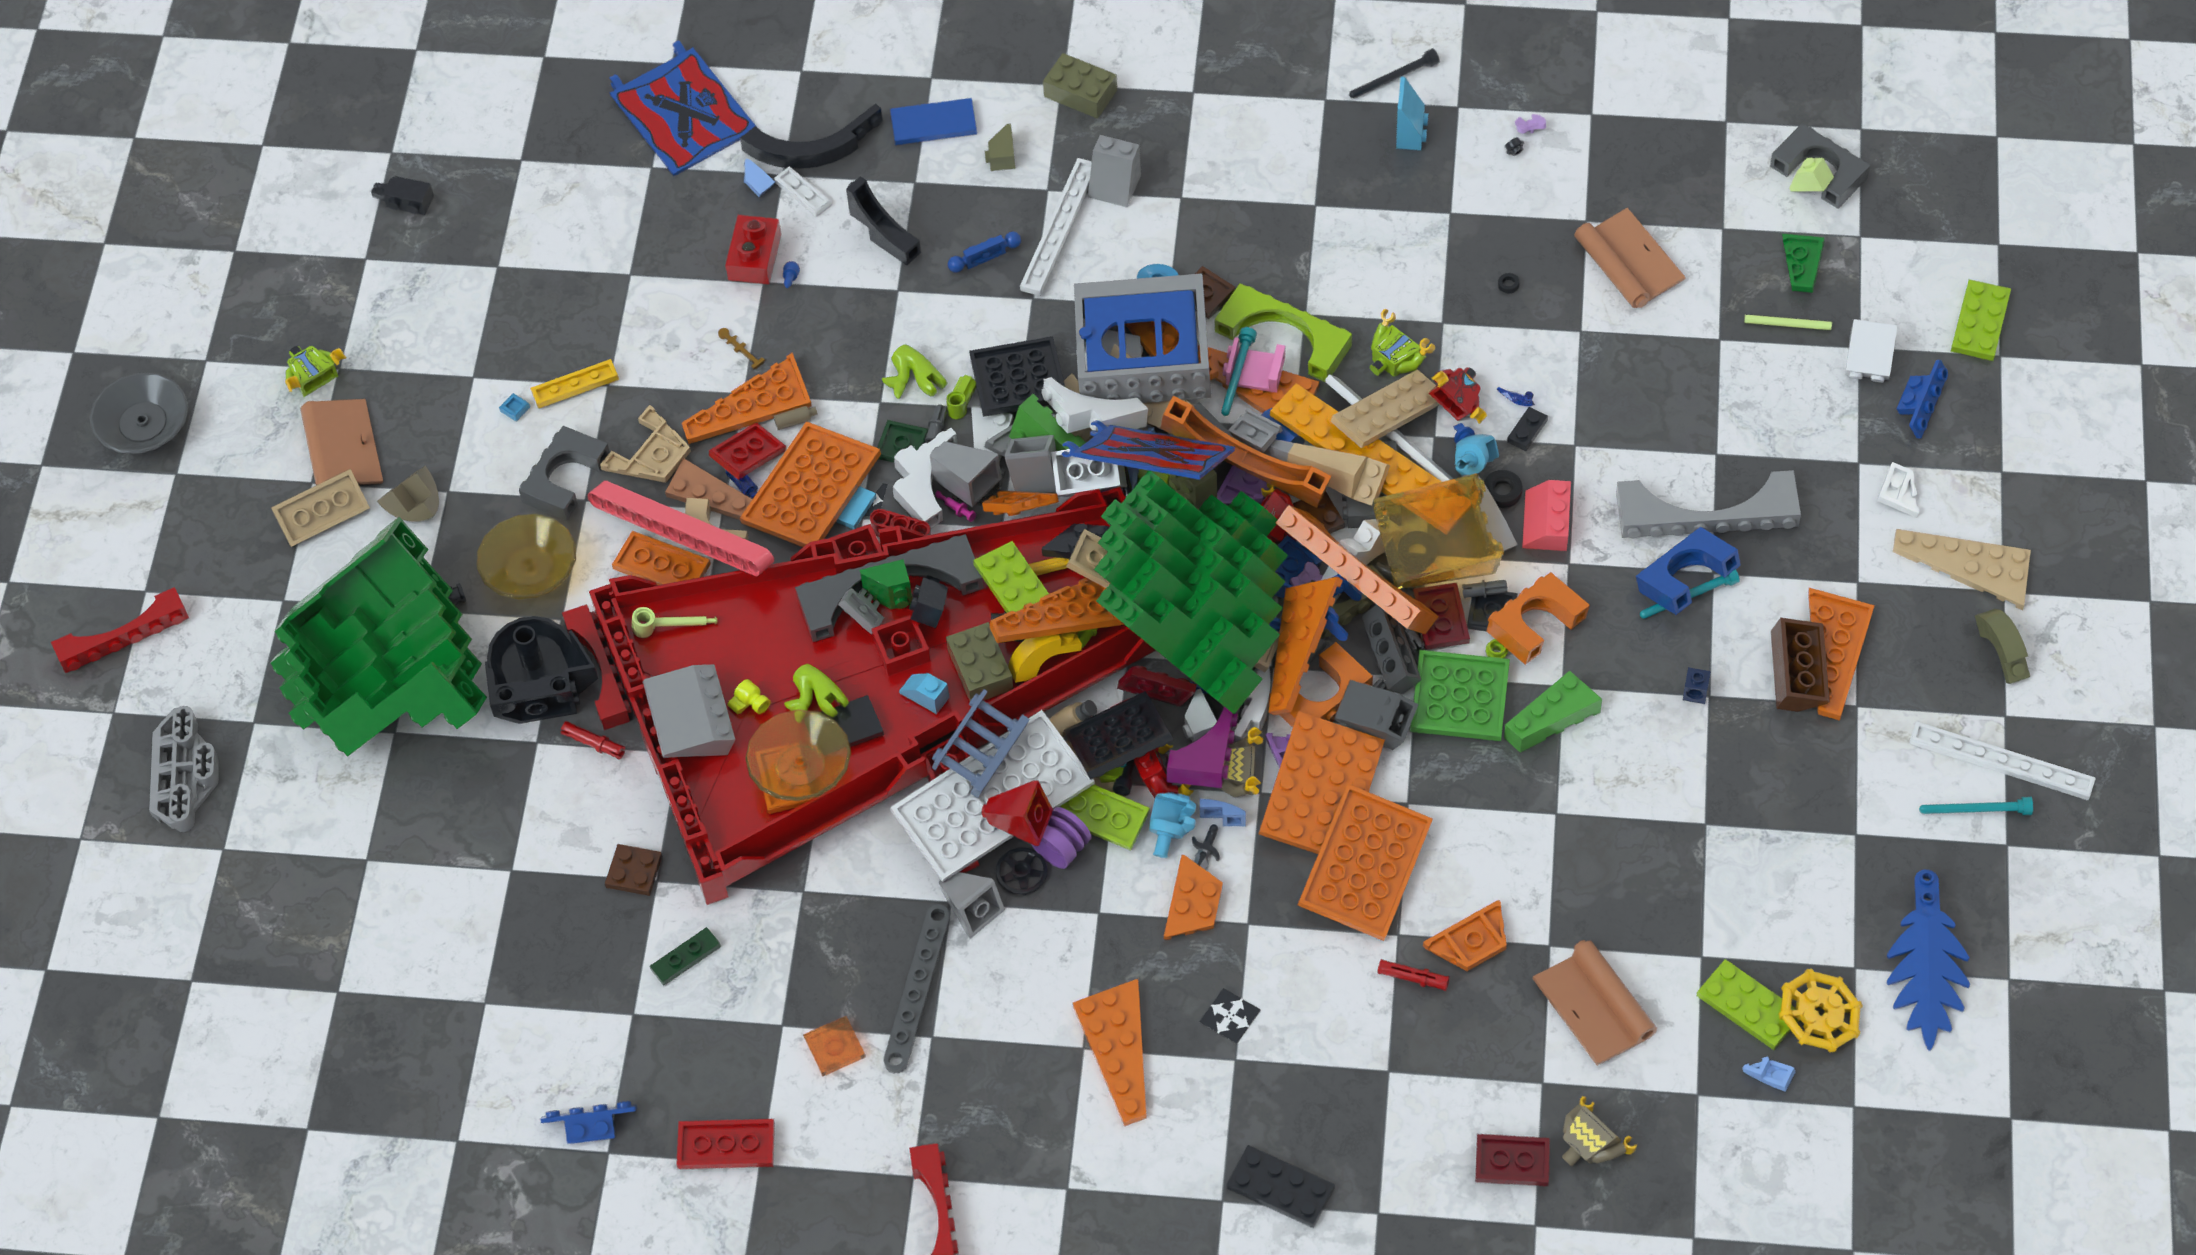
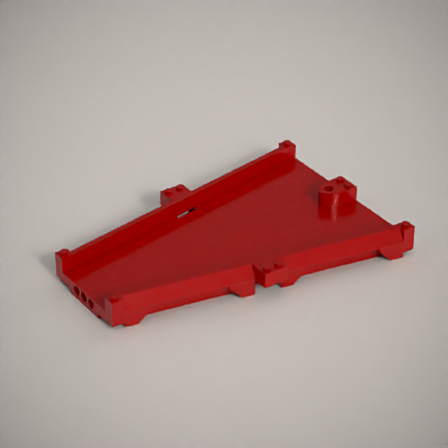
M1120 486L1102 493L1099 489L1078 492L1056 508V512L924 536L921 532L900 525L878 529L880 544L871 524L828 539L809 542L790 558L791 561L771 564L758 576L738 570L657 585L656 582L627 575L609 579L610 584L589 591L599 626L606 637L639 723L645 746L655 772L660 778L682 835L706 905L728 898L727 886L927 777L930 782L949 770L950 768L943 763H940L936 770L932 769L935 762L932 760V757L938 748L943 750L950 738L920 754L921 748L957 729L972 707L969 705L968 696L948 653L946 637L987 622L990 625L991 613H1000V616L1006 614L984 579V589L963 596L960 590L940 581L941 584L948 588L944 609L936 628L911 620L912 610H909L910 605L902 609H889L879 604L876 611L884 618L879 626L871 629L872 634L843 610L833 629L834 636L813 642L797 599L795 587L806 582L811 583L820 580L825 576L840 574L848 569H856L870 562L875 563L885 560L890 556H898L912 549H920L932 543L943 542L954 536L965 534L975 559L1011 541L1016 545L1028 564L1055 558L1042 556L1041 549L1072 524L1082 523L1110 526L1101 516L1115 499L1120 503L1125 500ZM1069 568L1037 576L1049 594L1066 586L1072 587L1077 585L1079 580L1086 578ZM908 576L911 594L915 585H920L922 579L926 577ZM640 607L651 609L654 612L655 618L706 616V619L716 617L718 620L716 625L715 623H706V625L658 626L655 627L650 636L645 638L637 637L631 629L633 612ZM640 621L639 623L646 624L647 622ZM1124 624L1098 628L1097 635L1092 636L1081 651L1057 654L1048 658L1040 666L1036 677L1029 681L1016 683L1013 680L1014 689L984 701L1012 720L1014 718L1019 720L1022 714L1030 718L1041 710L1043 712L1048 711L1156 650ZM1025 639L998 643L1007 666L1012 654ZM714 664L735 736V741L728 755L663 758L643 680L692 665ZM805 664L816 667L841 689L849 702L868 695L884 735L819 758L804 719L799 724L795 719V712L790 711L784 705L787 701L800 698V692L793 682L796 670ZM929 673L948 684L949 699L937 714L899 693V690L912 674ZM746 679L752 681L759 687L760 695H765L771 701L770 706L764 713L758 714L750 705L742 713L737 714L727 706L728 702L734 697L735 689L742 681ZM814 690L812 703L804 718L822 712L817 703ZM836 700L831 703L833 707L840 705ZM979 708L971 717V719L998 737L1008 732V727ZM966 726L958 736L977 749L989 743L988 740ZM799 742L813 799L796 808L769 814L754 752ZM954 744L946 754L958 763L971 756Z

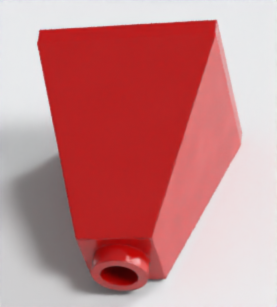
M1038 780L990 797L987 804H984L982 807V816L987 819L990 825L1034 846L1040 845L1053 812V808Z

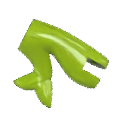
M907 344L897 348L891 357L898 375L882 378V382L886 386L893 388L897 399H900L910 377V369L913 370L919 388L931 397L937 394V390L930 381L940 389H943L948 384L944 376L925 356Z
M805 664L799 667L793 676V682L800 692V698L784 703L787 709L795 712V719L800 724L812 703L813 690L820 709L830 717H835L838 714L831 704L834 700L844 708L849 704V701L841 689L827 675L816 667Z

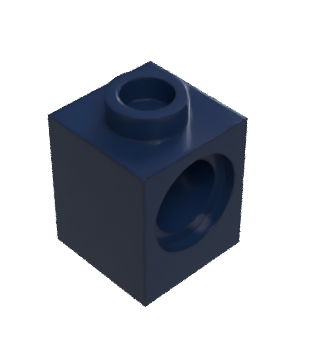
M1688 667L1683 701L1705 704L1711 671Z

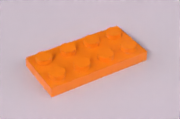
M632 531L612 563V568L624 574L637 576L656 582L657 585L704 577L711 562L708 558Z

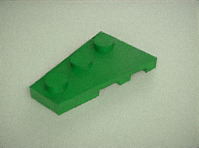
M1782 234L1792 291L1813 293L1825 244L1824 237Z

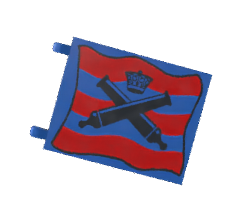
M680 41L672 44L674 47L673 51L677 55L675 58L623 85L617 74L610 77L611 86L614 91L610 92V96L673 176L739 141L741 136L756 126L695 49L691 48L686 51Z
M1095 420L1091 425L1097 426L1098 431L1092 430L1090 432V435L1094 437L1080 448L1071 441L1064 442L1063 446L1069 447L1070 452L1064 451L1062 456H1073L1200 480L1235 451V447L1115 425L1107 427L1101 421Z

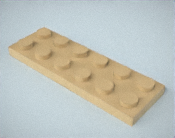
M1417 369L1334 414L1330 422L1360 448H1363L1439 406L1440 404L1429 394L1436 385Z

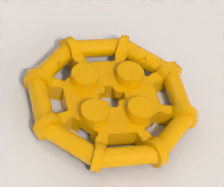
M1806 969L1805 973L1789 983H1784L1781 987L1783 991L1781 1012L1778 1015L1780 1020L1786 1023L1799 1040L1798 1043L1800 1045H1811L1826 1049L1831 1053L1836 1052L1837 1048L1853 1038H1858L1860 1035L1859 1020L1860 1010L1863 1005L1852 994L1843 982L1842 977H1834L1814 972L1813 969ZM1816 982L1831 985V988L1828 990L1817 987ZM1806 983L1808 989L1801 994L1797 988ZM1837 990L1847 1001V1004L1842 1003L1841 996L1835 993ZM1792 999L1796 1001L1795 1010L1791 1009ZM1820 1007L1825 1013L1820 1016L1815 1008ZM1851 1012L1850 1023L1847 1024L1844 1022V1013ZM1795 1019H1797L1798 1021H1802V1023L1804 1024L1803 1028L1805 1029V1031L1801 1029V1027L1798 1025ZM1837 1029L1843 1033L1836 1038H1833L1831 1034ZM1810 1034L1823 1036L1824 1039L1810 1036Z

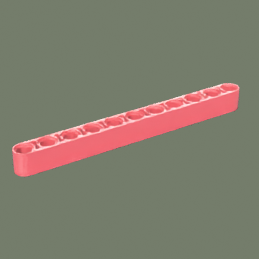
M609 481L601 482L587 495L590 503L597 509L751 575H760L774 562L772 553L765 547Z

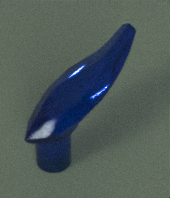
M1501 387L1497 388L1505 398L1515 404L1526 407L1535 405L1532 401L1534 395L1530 391L1522 395Z

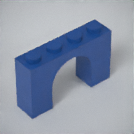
M1699 527L1636 575L1639 592L1677 615L1690 605L1692 600L1689 587L1674 578L1673 575L1686 566L1702 565L1725 578L1741 566L1738 549L1704 528Z

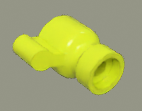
M746 679L737 686L734 697L728 702L727 706L735 713L740 714L748 706L752 705V709L755 712L762 714L768 709L771 701L765 695H760L759 687L749 679Z

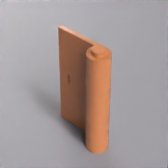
M1628 208L1596 227L1591 223H1585L1575 232L1574 236L1633 308L1645 306L1648 301L1685 280L1683 273Z
M365 399L307 401L301 406L300 411L316 485L351 469L358 485L383 483Z
M1582 940L1574 946L1572 957L1542 971L1532 978L1597 1066L1646 1041L1657 1031L1655 1024L1592 941Z

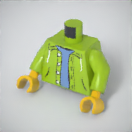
M1384 309L1381 312L1383 322L1379 323L1371 345L1372 360L1374 361L1370 365L1371 371L1377 376L1384 370L1392 376H1397L1400 373L1403 374L1417 370L1426 358V353L1434 352L1435 345L1431 343L1426 348L1430 342L1427 338H1423L1418 345L1395 326L1391 325L1389 327L1388 324L1395 321L1396 315L1392 312L1391 317L1386 319L1388 309Z
M295 346L289 352L291 358L287 361L289 368L286 370L285 384L289 392L299 387L302 395L305 397L338 377L334 363L339 365V361L346 359V356L340 348L328 352L321 349L317 350L314 346H310L305 350Z

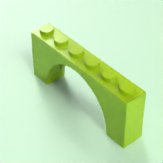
M1241 283L1215 318V332L1231 340H1234L1239 335L1241 328L1250 327L1258 323L1282 322L1296 327L1306 335L1313 347V353L1308 362V375L1323 382H1326L1325 379L1329 374L1333 375L1352 347V333H1349L1346 329L1338 328L1326 320L1318 319L1306 311L1298 310L1288 303L1278 301L1270 295H1265Z

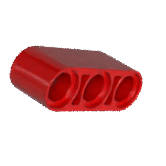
M884 509L874 510L870 514L871 526L877 537H879L878 529L899 525L921 532L924 536L931 535L930 525L925 521Z

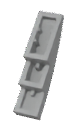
M1475 474L1457 478L1456 482L1462 495L1472 502V506L1469 509L1473 519H1477L1484 536L1488 537L1495 554L1498 555L1516 547L1518 544L1506 520L1480 476Z

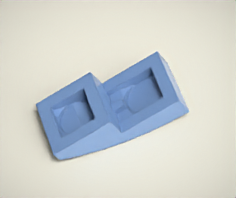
M1200 799V818H1223V826H1246V811L1222 801Z

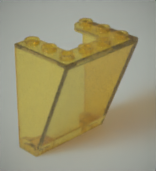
M1478 473L1373 499L1372 507L1394 585L1397 588L1402 589L1496 573L1498 566H1500L1502 555H1504L1502 543H1497V540L1493 539L1491 532L1487 533L1485 524H1488L1485 511L1481 512L1480 503H1482V498H1484L1483 492H1486L1483 479H1479Z

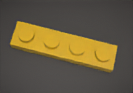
M609 359L531 387L530 389L539 409L617 381L619 377L612 360Z

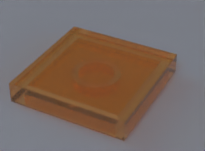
M847 1016L803 1034L822 1077L866 1058Z

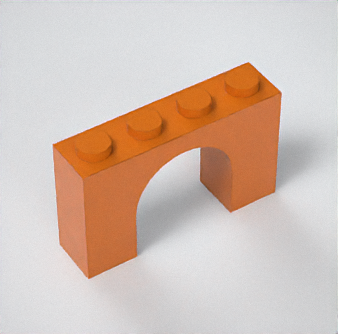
M1550 572L1545 577H1539L1529 589H1523L1516 599L1509 600L1500 611H1494L1488 618L1489 623L1486 632L1526 665L1541 653L1544 639L1523 621L1522 614L1530 610H1544L1553 614L1571 630L1586 619L1590 605Z
M1337 642L1319 655V667L1338 684L1339 691L1334 697L1321 702L1310 701L1298 694L1292 712L1280 714L1291 727L1294 725L1298 711L1334 722V717L1350 680L1373 686V676Z

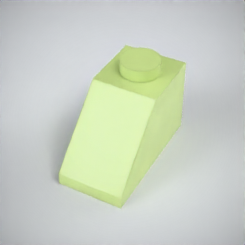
M1807 158L1796 172L1789 189L1790 191H1824L1834 176L1824 158Z

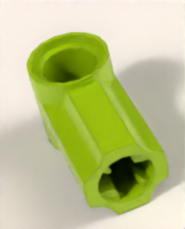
M960 376L953 391L947 395V413L952 419H961L966 415V407L976 390V382L971 376Z

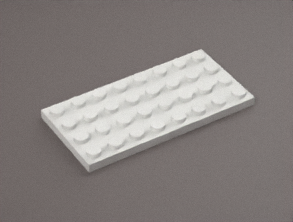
M1042 710L1029 718L1027 726L978 798L970 794L973 786L970 785L971 782L952 769H949L891 806V812L942 882L1013 837V835L990 825L987 819L983 818L982 807L984 804H987L990 797L1038 780L1054 809L1094 784L1095 780L1089 779L1080 760ZM1008 731L1007 733H1005V734L1002 735V736H1003L1004 738H1007V736L1009 735L1010 731ZM992 743L980 749L987 756L992 755L993 757L998 751ZM972 756L959 763L975 774L979 773L982 775L986 769L983 767V763Z

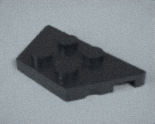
M1074 523L1042 547V556L1070 559L1084 529L1102 538L1110 526Z

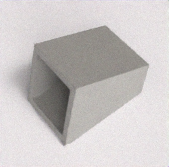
M1100 135L1093 149L1088 197L1128 207L1141 177L1140 145Z
M1054 435L1010 440L1005 453V460L1015 491L1056 493L1051 452L1056 451Z
M944 441L939 447H935L929 455L933 479L971 507L1001 480L998 454L995 452Z

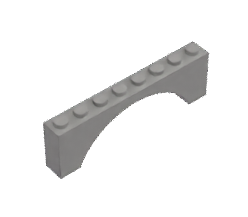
M1794 470L1771 472L1765 485L1753 497L1739 505L1716 511H1694L1673 506L1653 495L1644 487L1640 480L1617 482L1616 499L1622 538L1635 539L1645 536L1659 537L1661 535L1680 536L1691 534L1699 527L1709 532L1719 533L1799 527L1801 511Z

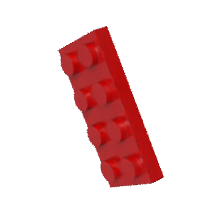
M774 1119L679 1121L677 1169L773 1167Z

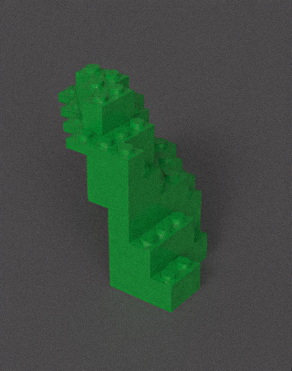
M1148 470L1122 503L1115 499L1101 516L1111 527L1103 534L1098 544L1108 553L1099 561L1094 570L1110 584L1101 593L1096 602L1235 714L1263 680L1252 668L1280 635L1269 624L1283 608L1272 598L1286 582L1275 571L1288 555L1267 538V535L1277 525L1276 521L1278 519L1242 491L1232 500L1229 506L1211 494L1198 510L1160 477Z
M400 517L381 530L376 538L356 553L348 564L293 606L274 631L278 639L286 644L287 647L280 651L270 664L273 666L274 671L285 679L279 689L282 691L283 696L294 704L288 713L292 721L303 730L315 721L319 725L320 730L334 741L336 748L340 752H344L347 757L406 711L409 713L411 720L418 723L421 728L443 713L445 720L458 729L477 715L487 698L472 681L482 663L468 649L472 638L458 624L463 614L448 599L453 590L426 561L424 556L429 549Z

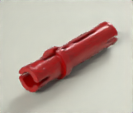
M565 721L561 727L562 731L560 733L562 735L591 746L601 754L604 752L617 759H621L625 753V746L612 742L607 736H599L568 721Z
M1384 959L1380 960L1377 971L1378 974L1418 983L1420 987L1430 986L1443 991L1447 990L1450 976L1432 973L1426 968L1420 970L1385 961Z

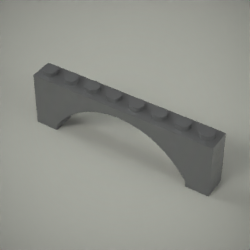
M966 534L954 536L943 542L932 543L920 549H912L898 556H890L885 560L875 563L870 562L862 567L848 569L843 573L825 576L820 580L811 583L806 582L795 587L797 599L812 641L815 642L834 636L833 629L843 611V608L838 605L850 588L857 593L863 588L860 575L861 569L903 559L908 576L927 577L929 575L933 578H938L940 581L960 590L962 596L984 589L982 576L973 563L975 557Z

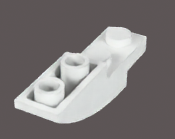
M1258 668L1254 670L1263 680L1245 700L1239 724L1237 723L1236 727L1232 728V731H1235L1234 743L1248 736L1251 728L1256 727L1261 730L1265 723L1271 691L1269 668L1266 672Z

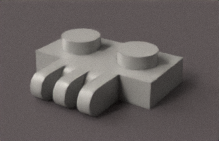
M850 588L838 605L872 634L871 629L879 626L884 618L876 611L880 602L875 600L871 603L873 596L869 594L865 597L864 595L867 590L864 588L859 593Z

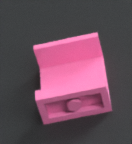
M1234 338L1233 346L1229 345L1227 358H1229V362L1224 363L1223 367L1226 385L1230 383L1240 349L1239 338ZM1277 344L1275 354L1248 350L1238 387L1277 393L1285 361V345Z

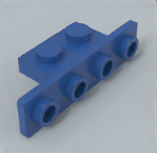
M1941 360L1935 361L1930 375L1910 376L1897 406V411L1900 415L1913 414L1909 426L1916 438H1922L1924 431L1927 429L1928 421L1934 412V407L1938 397L1941 395L1945 380L1948 378V370Z
M631 1101L616 1103L617 1107L607 1108V1104L594 1105L593 1110L584 1111L583 1107L569 1109V1113L560 1114V1110L545 1112L546 1116L540 1118V1122L564 1121L567 1144L612 1139L616 1137L613 1114L634 1112L637 1110V1104L631 1105Z

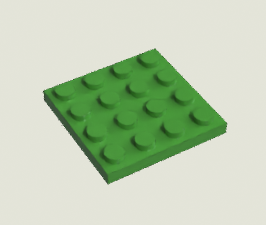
M1420 650L1418 671L1422 680L1416 684L1414 702L1419 705L1411 722L1410 732L1501 741L1510 659Z

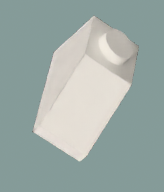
M1201 689L1196 690L1184 716L1185 725L1182 726L1186 738H1190L1192 743L1204 736L1217 722Z

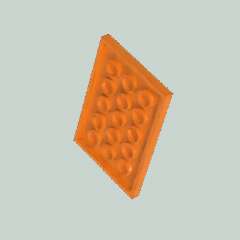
M806 421L741 515V523L801 547L806 546L812 541L823 540L880 457V449Z
M1298 711L1258 834L1318 854L1347 783L1369 792L1385 740Z
M1347 783L1298 906L1384 941L1433 818Z

